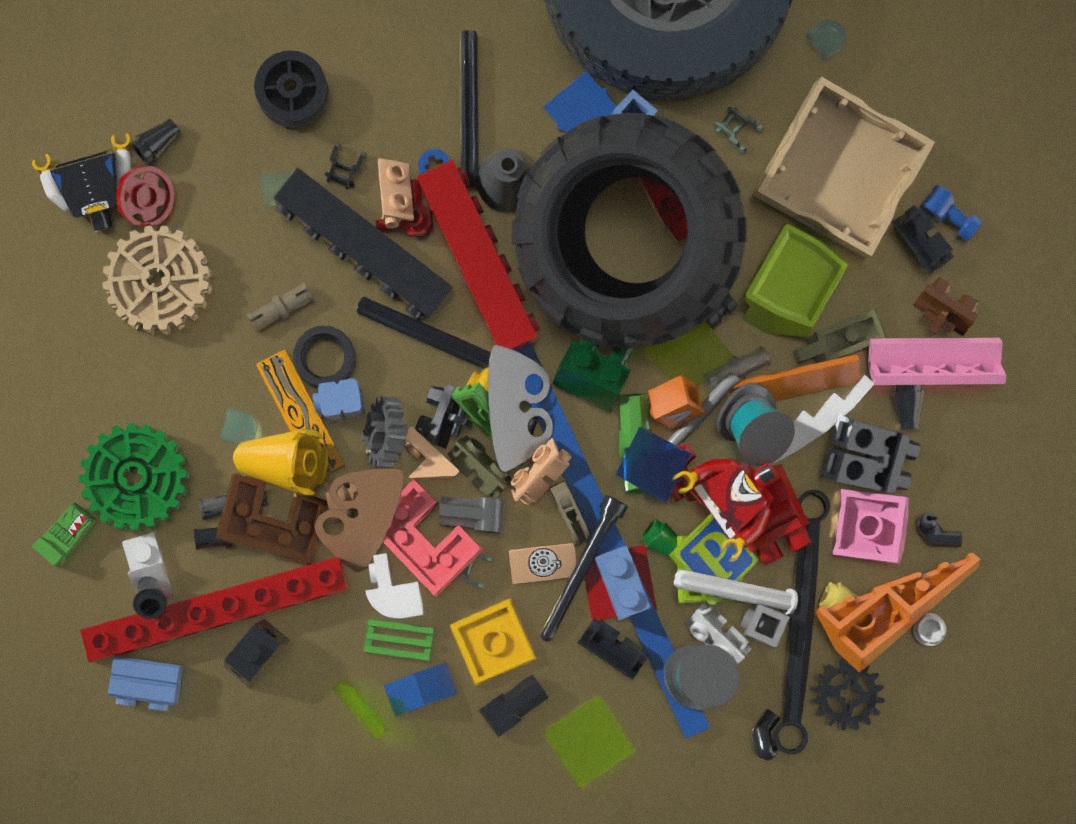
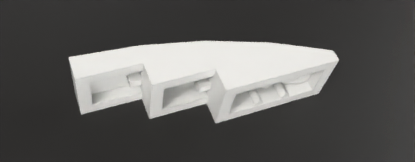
M864 375L844 400L833 393L814 418L803 410L793 422L795 434L790 447L778 460L771 464L773 465L795 454L822 436L836 424L838 415L845 416L854 408L874 385L873 381Z

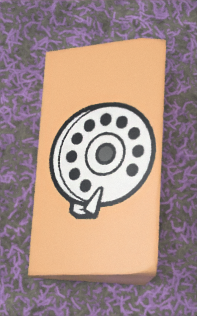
M574 543L509 550L512 584L570 578L577 564Z

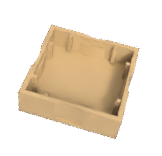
M821 77L814 82L752 195L865 259L871 257L895 215V210L901 196L913 183L935 142L900 121L874 111L860 98Z

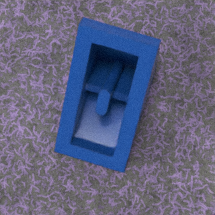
M446 662L384 685L395 717L458 694Z

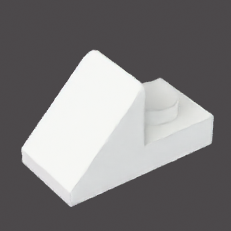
M152 532L123 541V548L130 568L128 575L135 591L141 578L151 576L156 579L166 598L174 596L156 533Z

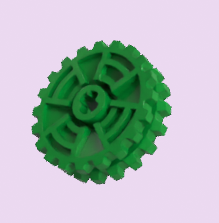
M128 423L124 430L118 425L111 427L112 434L106 436L104 433H101L97 436L99 443L96 446L90 444L86 449L90 454L89 458L81 460L80 466L85 468V474L79 475V483L86 487L81 492L82 497L87 501H91L88 508L92 513L96 515L101 514L100 520L108 525L114 522V527L119 530L126 531L128 526L134 532H142L143 526H147L151 530L158 528V521L161 519L165 522L172 519L170 512L173 509L180 511L183 506L179 500L181 496H187L189 489L184 487V482L190 480V473L183 468L188 464L185 456L178 454L181 448L173 440L168 442L169 436L161 430L155 433V429L151 425L144 424L139 429V426L135 423ZM134 470H137L142 479L140 483L135 481V485L132 486L128 476L130 473L135 474Z

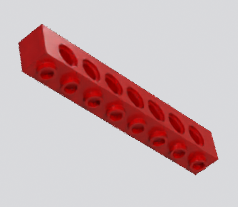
M335 557L169 604L163 613L154 619H145L138 614L81 629L80 633L88 662L96 663L114 658V656H121L346 592L350 589L341 559Z

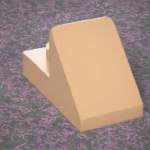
M412 426L408 429L405 436L407 443L403 447L417 460L421 456L425 458L408 477L410 481L413 479H456L460 475V471Z

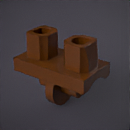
M938 277L931 285L928 284L914 305L925 312L923 317L933 322L929 331L934 335L941 327L950 334L954 330L964 336L978 317V314L975 313L978 301L964 294L958 302L947 295L952 286L941 277Z

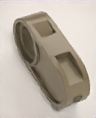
M565 481L549 487L576 546L589 541L591 535Z

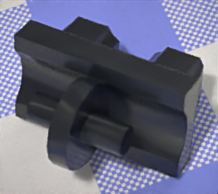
M446 384L445 388L430 387L426 403L437 407L434 418L421 415L415 427V430L425 436L426 440L444 449L447 447L450 436L458 438L462 427L471 429L473 426V422L465 418L467 413L452 397L456 387Z

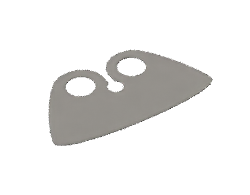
M495 345L491 350L488 372L490 425L497 463L502 472H506L533 456L535 451L541 445H545L552 435L553 424L548 412L541 408H530L527 412H522L519 408L521 401H527L530 404L542 401L548 394L550 381L545 369L532 359L509 348ZM531 374H537L543 380V389L537 395L529 394L525 388L526 378ZM533 416L542 417L546 423V430L539 437L532 436L528 431V422Z

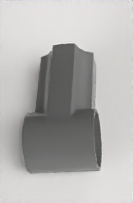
M442 496L439 525L457 527L459 525L465 528H473V531L502 534L506 500L477 497L474 500Z

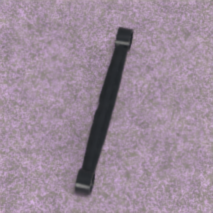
M808 490L798 498L800 504H802L803 499L808 495L819 497L824 504V513L818 518H808L810 524L806 525L805 528L811 544L799 549L797 553L793 589L797 592L798 603L795 611L790 615L783 722L776 727L773 733L775 746L785 754L800 753L808 743V733L801 722L814 623L820 521L825 519L830 511L828 497L819 490ZM792 724V726H796L801 730L803 739L797 748L788 750L781 745L778 735L783 727Z

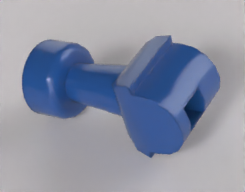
M935 185L929 196L920 204V208L933 220L943 223L946 219L961 228L958 234L967 242L983 223V220L976 215H971L968 218L954 205L953 195L950 191L939 185Z

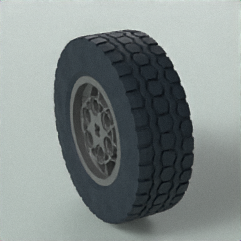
M793 0L544 1L547 13L550 15V21L555 32L559 35V39L567 51L572 53V57L583 68H588L587 71L599 80H606V84L618 90L621 88L626 89V93L634 90L640 96L641 94L647 95L646 98L662 100L663 97H668V100L684 99L685 96L691 98L704 95L706 91L713 92L726 86L728 82L732 83L744 75L745 71H749L767 53L774 40L778 37Z

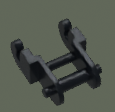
M336 142L329 158L332 166L329 172H325V176H327L326 182L330 183L331 180L346 184L345 189L348 190L350 185L354 186L355 181L352 180L355 172H361L363 160L366 158L367 152L362 151L357 164L351 167L338 162L336 159L338 156L337 152L341 147V143ZM336 167L350 171L348 178L336 174Z

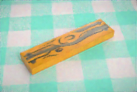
M284 349L257 363L256 365L290 432L313 429L324 438L319 440L321 446L327 448L328 451L326 476L344 467L345 464L321 417L315 412L314 404L287 351Z

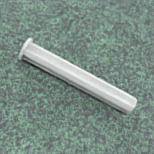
M678 570L675 573L674 585L676 588L752 604H761L766 607L781 609L785 615H791L797 607L798 595L794 589L781 591L686 570Z

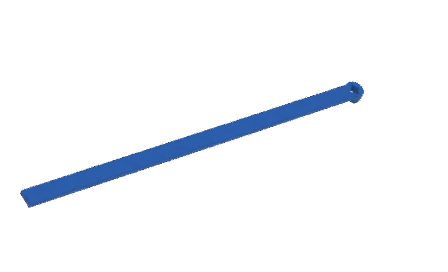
M438 149L427 150L419 158L420 174L427 172L425 167L429 165V160H441L444 164L450 161L449 157ZM532 344L516 351L532 359L542 367ZM531 374L526 378L525 388L529 394L537 395L543 389V380L537 374ZM550 384L547 396L538 403H531L532 408H541L548 412L553 424L550 439L553 438L559 452L564 449L572 457L569 460V467L563 472V476L592 535L602 516L599 514L602 509L599 505L603 496ZM536 416L543 432H545V420L540 416ZM615 522L612 523L598 550L600 555L625 546ZM639 576L651 608L629 618L642 646L646 649L645 653L650 655L648 659L683 735L687 739L710 728L702 709L692 710L683 707L673 699L666 687L664 666L668 657L674 652V649Z

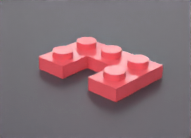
M413 479L401 492L396 512L383 543L437 597L483 549L459 525L435 547L416 526L439 503L418 481Z

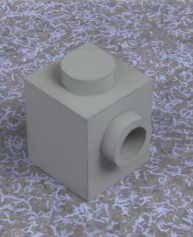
M757 604L754 610L747 609L740 626L745 628L743 636L774 649L777 648L790 617Z

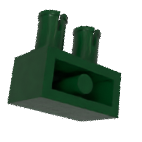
M581 339L580 343L572 340L557 369L552 384L611 413L631 372V369L626 366L636 348H626L623 351V348L614 347L609 358L597 353L600 345Z

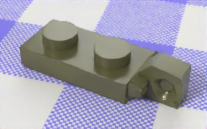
M876 309L815 331L813 335L807 338L809 345L796 349L794 354L798 364L814 358L817 363L842 358L870 346V339L887 338V335Z

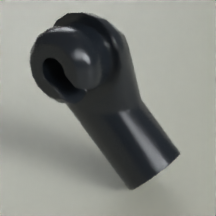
M924 513L917 522L918 531L929 545L934 547L962 546L961 531H944L936 521L937 517L932 513Z
M769 709L765 711L751 730L753 750L759 758H763L766 761L774 759L777 755V747L773 745L771 731L781 719Z

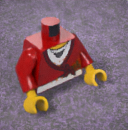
M733 458L712 459L692 468L690 473L682 471L673 477L672 481L678 477H684L687 480V487L678 492L685 493L693 487L729 539L722 544L720 552L728 546L736 550V554L730 558V562H734L739 558L742 547L747 548L764 533L772 513L770 504L774 500L767 487L780 478L777 470L770 462L765 463L755 471L748 462L740 464Z

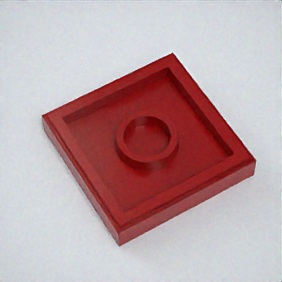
M645 545L630 547L628 550L655 610H657ZM594 558L584 577L591 619L593 621L594 618L597 620L616 618L617 616Z

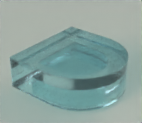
M824 20L809 30L806 36L826 60L841 49L845 42L846 33L839 22Z
M228 408L220 440L239 445L243 441L254 439L257 434V423L254 418L246 412Z

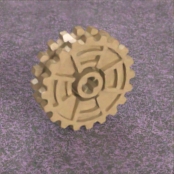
M145 226L144 233L141 234L136 230L129 232L130 239L127 241L120 239L116 243L119 247L117 252H109L107 257L111 261L110 266L103 267V274L106 275L108 281L102 284L103 290L107 291V294L110 295L107 298L109 305L113 309H117L115 313L124 322L128 320V324L137 331L143 327L147 334L154 335L156 330L160 329L166 335L171 334V328L177 327L180 331L185 329V322L188 319L195 322L199 318L196 313L199 308H206L208 303L204 297L212 293V287L207 282V280L212 278V271L209 270L208 266H205L208 263L206 256L202 251H199L200 248L192 238L187 240V237L180 230L172 234L168 226H161L159 231H155L152 226ZM156 274L162 277V285L158 287L153 283V276Z

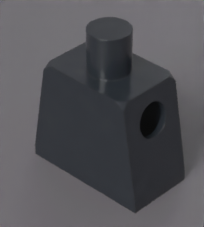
M263 619L250 628L224 659V668L250 689L288 644L290 639L266 619Z

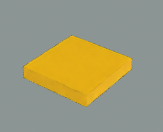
M507 599L450 624L476 686L536 660L511 599Z

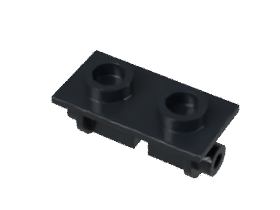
M913 205L904 212L905 214L892 221L898 235L908 243L917 255L920 264L926 267L930 274L954 258V255L951 253L953 248L950 247L940 232H937L931 238L927 234L935 226L922 208L918 209L916 205Z
M594 618L578 643L633 680L650 655L644 652L646 650L644 647L642 648L627 637H625L623 642L617 639L620 634L619 631L605 623L603 619L599 621Z

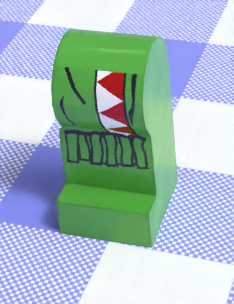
M73 503L43 537H39L32 548L53 566L60 568L91 530L96 519L80 505Z

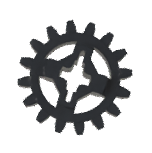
M838 659V668L835 669L832 665L827 664L825 668L828 674L826 676L823 674L816 675L818 680L821 681V685L812 686V690L819 693V697L812 700V704H821L822 709L819 710L817 715L821 717L827 714L829 716L827 725L832 726L836 721H839L840 730L845 731L848 723L851 724L853 730H859V721L870 725L869 715L879 716L880 711L875 708L876 703H884L885 699L878 697L877 692L885 688L884 685H875L874 681L878 678L879 674L872 673L869 675L867 673L869 665L859 673L851 664L846 666L843 659ZM845 672L843 681L836 686L829 685L836 675ZM858 675L867 683L869 692L864 691L859 685ZM848 685H850L851 692L856 693L855 699H849L848 704H846V699L840 696L841 690H847ZM827 697L833 698L838 705V714L829 706ZM861 703L868 704L860 714L851 717L855 707Z

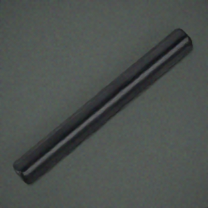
M473 30L460 32L461 166L465 170L470 184L465 186L466 189H476L478 186L477 32Z
M362 297L357 305V313L480 368L485 369L489 367L490 351L367 297Z

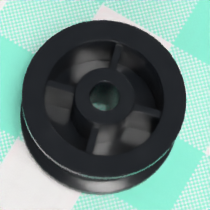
M288 50L270 56L262 63L255 77L254 90L258 103L264 114L278 125L290 128L305 126L316 120L326 107L329 90L324 72L315 59L303 52ZM296 86L294 91H287L288 87Z

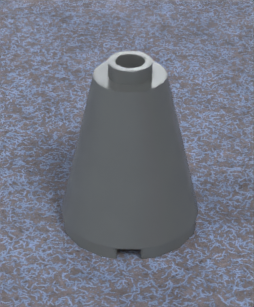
M501 149L491 153L483 160L478 169L477 189L482 200L499 212L516 213L519 199L517 194L521 183L536 162L528 154L517 149Z

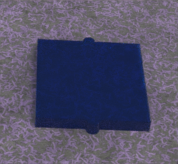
M640 426L630 447L624 449L625 456L615 475L666 503L677 482L683 479V477H678L672 481L673 477L684 470L692 454Z

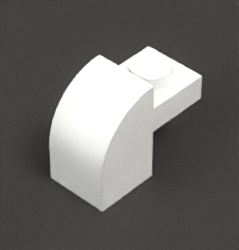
M388 554L373 555L374 563L369 564L371 583H378V588L365 590L373 608L382 615L392 619L425 616L419 582L393 586Z

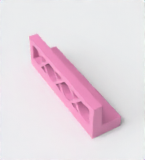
M1001 338L870 339L868 370L874 385L1006 383V373L1001 366L1003 347Z

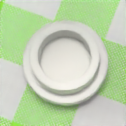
M927 613L913 625V635L920 644L935 646L945 638L946 624L937 614Z

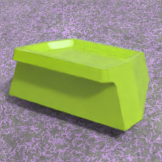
M789 223L782 225L743 293L744 301L748 303L749 308L742 320L766 334L808 338L848 268L849 263L822 237L798 224L795 226Z

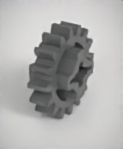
M381 396V398H376V403L371 404L372 412L367 414L365 429L362 431V442L367 444L365 454L369 455L368 463L373 464V468L388 469L393 468L394 462L398 463L399 461L398 453L403 451V442L407 435L408 427L407 423L402 421L405 412L401 410V401H397V398Z

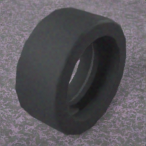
M316 326L306 330L298 338L293 349V364L298 375L308 385L318 389L321 383L335 381L336 384H339V380L349 379L356 366V352L351 340L341 330L332 326ZM319 339H330L337 342L344 353V362L341 368L335 374L328 377H320L313 374L305 362V354L308 347Z

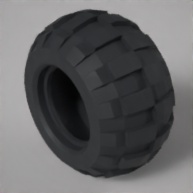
M640 113L613 114L584 121L561 137L554 139L540 153V158L536 161L529 174L525 175L517 194L519 199L515 220H512V245L516 247L520 265L518 270L527 290L532 292L536 300L543 307L542 311L560 327L563 326L580 336L585 341L601 346L635 349L651 347L676 339L708 319L718 309V306L725 299L730 289L733 288L742 267L741 262L745 242H747V217L744 214L738 183L732 171L728 169L724 161L716 153V150L706 140L674 121ZM635 177L650 179L668 188L681 203L688 223L687 243L682 256L675 266L663 276L642 283L625 282L607 274L592 258L585 238L586 217L591 204L599 193L617 181Z

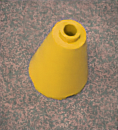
M302 429L243 441L234 451L233 462L241 474L290 492L307 496L316 493L317 491H313L317 484L322 485L328 469L327 448L321 446L319 439L324 438L319 432L313 429Z

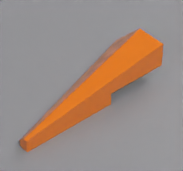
M970 553L963 560L948 564V562L939 564L937 569L923 574L919 571L875 587L872 592L856 598L852 595L844 598V601L828 608L824 605L817 609V616L836 652L860 673L979 567L981 559L974 553Z

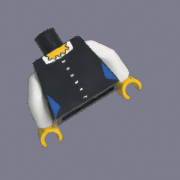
M126 133L127 141L123 145L116 144L114 134L111 137L113 149L55 164L48 154H45L47 164L44 167H40L39 163L34 159L32 166L41 174L40 179L47 198L64 212H71L74 218L89 214L94 231L111 227L112 221L108 209L117 206L116 194L119 181L124 174L132 169L129 152L132 148V142L129 134Z

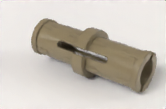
M302 283L280 297L275 295L272 297L273 301L252 313H248L247 316L258 333L261 329L281 318L284 320L288 319L290 313L309 302H313L314 299L305 283Z

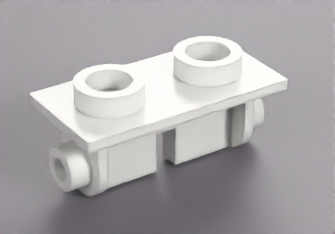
M703 603L684 624L689 627L691 634L697 640L703 641L706 645L711 644L723 648L738 664L752 649L748 645L749 641L733 626L724 633L721 628L727 620L712 605L708 607Z

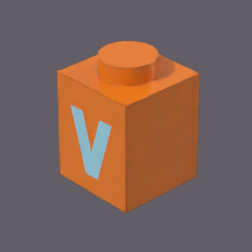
M682 375L648 391L651 404H649L651 416L655 421L670 429H674L705 414L698 385Z

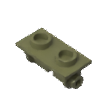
M466 435L455 443L456 445L448 452L447 455L451 458L450 462L466 477L475 469L478 474L471 482L487 498L489 496L497 498L504 491L503 489L511 483L512 478L509 476V470L502 472L497 461H494L485 453V447L478 440L469 438Z

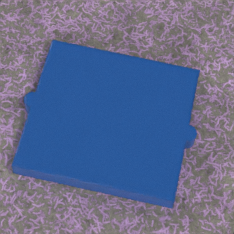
M585 71L544 105L543 108L557 123L558 131L563 130L564 133H567L584 121L599 116L611 115L617 106L606 94V88H601L589 73Z

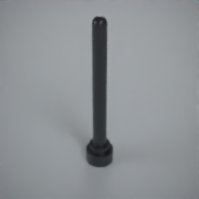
M605 494L599 505L602 508L599 514L602 516L541 632V639L545 642L553 639L612 523H617L619 517L623 518L629 507Z

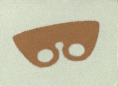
M372 469L351 472L334 479L330 486V497L336 505L345 509L355 508L359 513L357 517L350 518L345 512L339 510L325 511L316 520L315 531L328 550L335 557H339L342 563L355 572L363 571L370 564L373 555L377 553L385 538L400 500L404 481L402 470ZM343 483H352L358 488V496L352 501H344L337 494L338 487ZM330 517L339 518L344 524V529L338 535H330L323 529L324 521Z

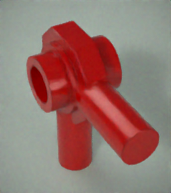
M417 179L410 180L414 220H401L398 227L387 228L382 219H376V228L381 232L402 229L409 236L416 237L426 235L433 227L432 211L422 204L421 188Z

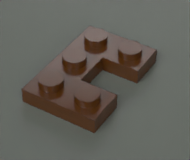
M238 473L232 474L216 538L306 565L313 564L319 541L315 531V524L318 517L326 511L327 500L311 495L305 496L294 493L287 522L259 514L267 482Z

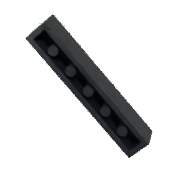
M298 167L274 196V201L278 205L276 211L290 222L295 218L302 223L304 227L301 230L316 242L321 238L330 246L327 250L343 262L347 258L356 266L353 270L363 279L369 281L372 277L382 286L379 290L389 299L395 301L398 297L406 303L407 307L405 310L415 319L421 321L424 317L430 322L453 293L452 285Z

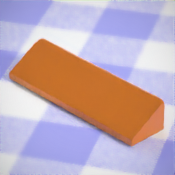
M859 355L742 379L731 389L729 396L736 389L747 383L763 385L772 394L775 401L857 384L860 381Z

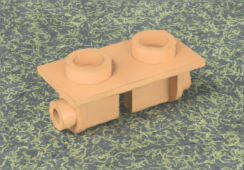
M379 158L378 179L380 180L382 222L386 224L387 228H396L401 220H414L409 163Z
M553 438L546 445H541L535 451L530 463L524 469L518 470L513 476L509 486L515 501L520 499L527 506L532 502L536 503L550 487V483L544 480L543 477L547 475L556 481L565 469L569 467L571 455L564 449L559 452Z

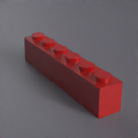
M450 160L418 175L419 186L495 344L517 351L536 342L537 335L535 332L539 331L540 327L532 312L526 314L522 306V302L526 301L524 293L518 283L512 285L507 274L512 272L510 264L504 253L498 256L493 245L498 242L491 225L484 226L479 216L484 211L477 196L470 197L465 187L470 182L463 167L456 168L453 160Z

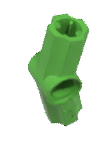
M647 393L619 395L621 422L619 451L620 459H623L625 494L645 495L654 492L651 459L654 457L652 428H649Z

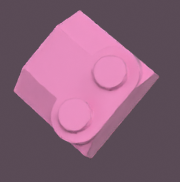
M841 489L842 500L835 547L832 555L879 561L885 564H900L904 552L909 518V499L901 496Z

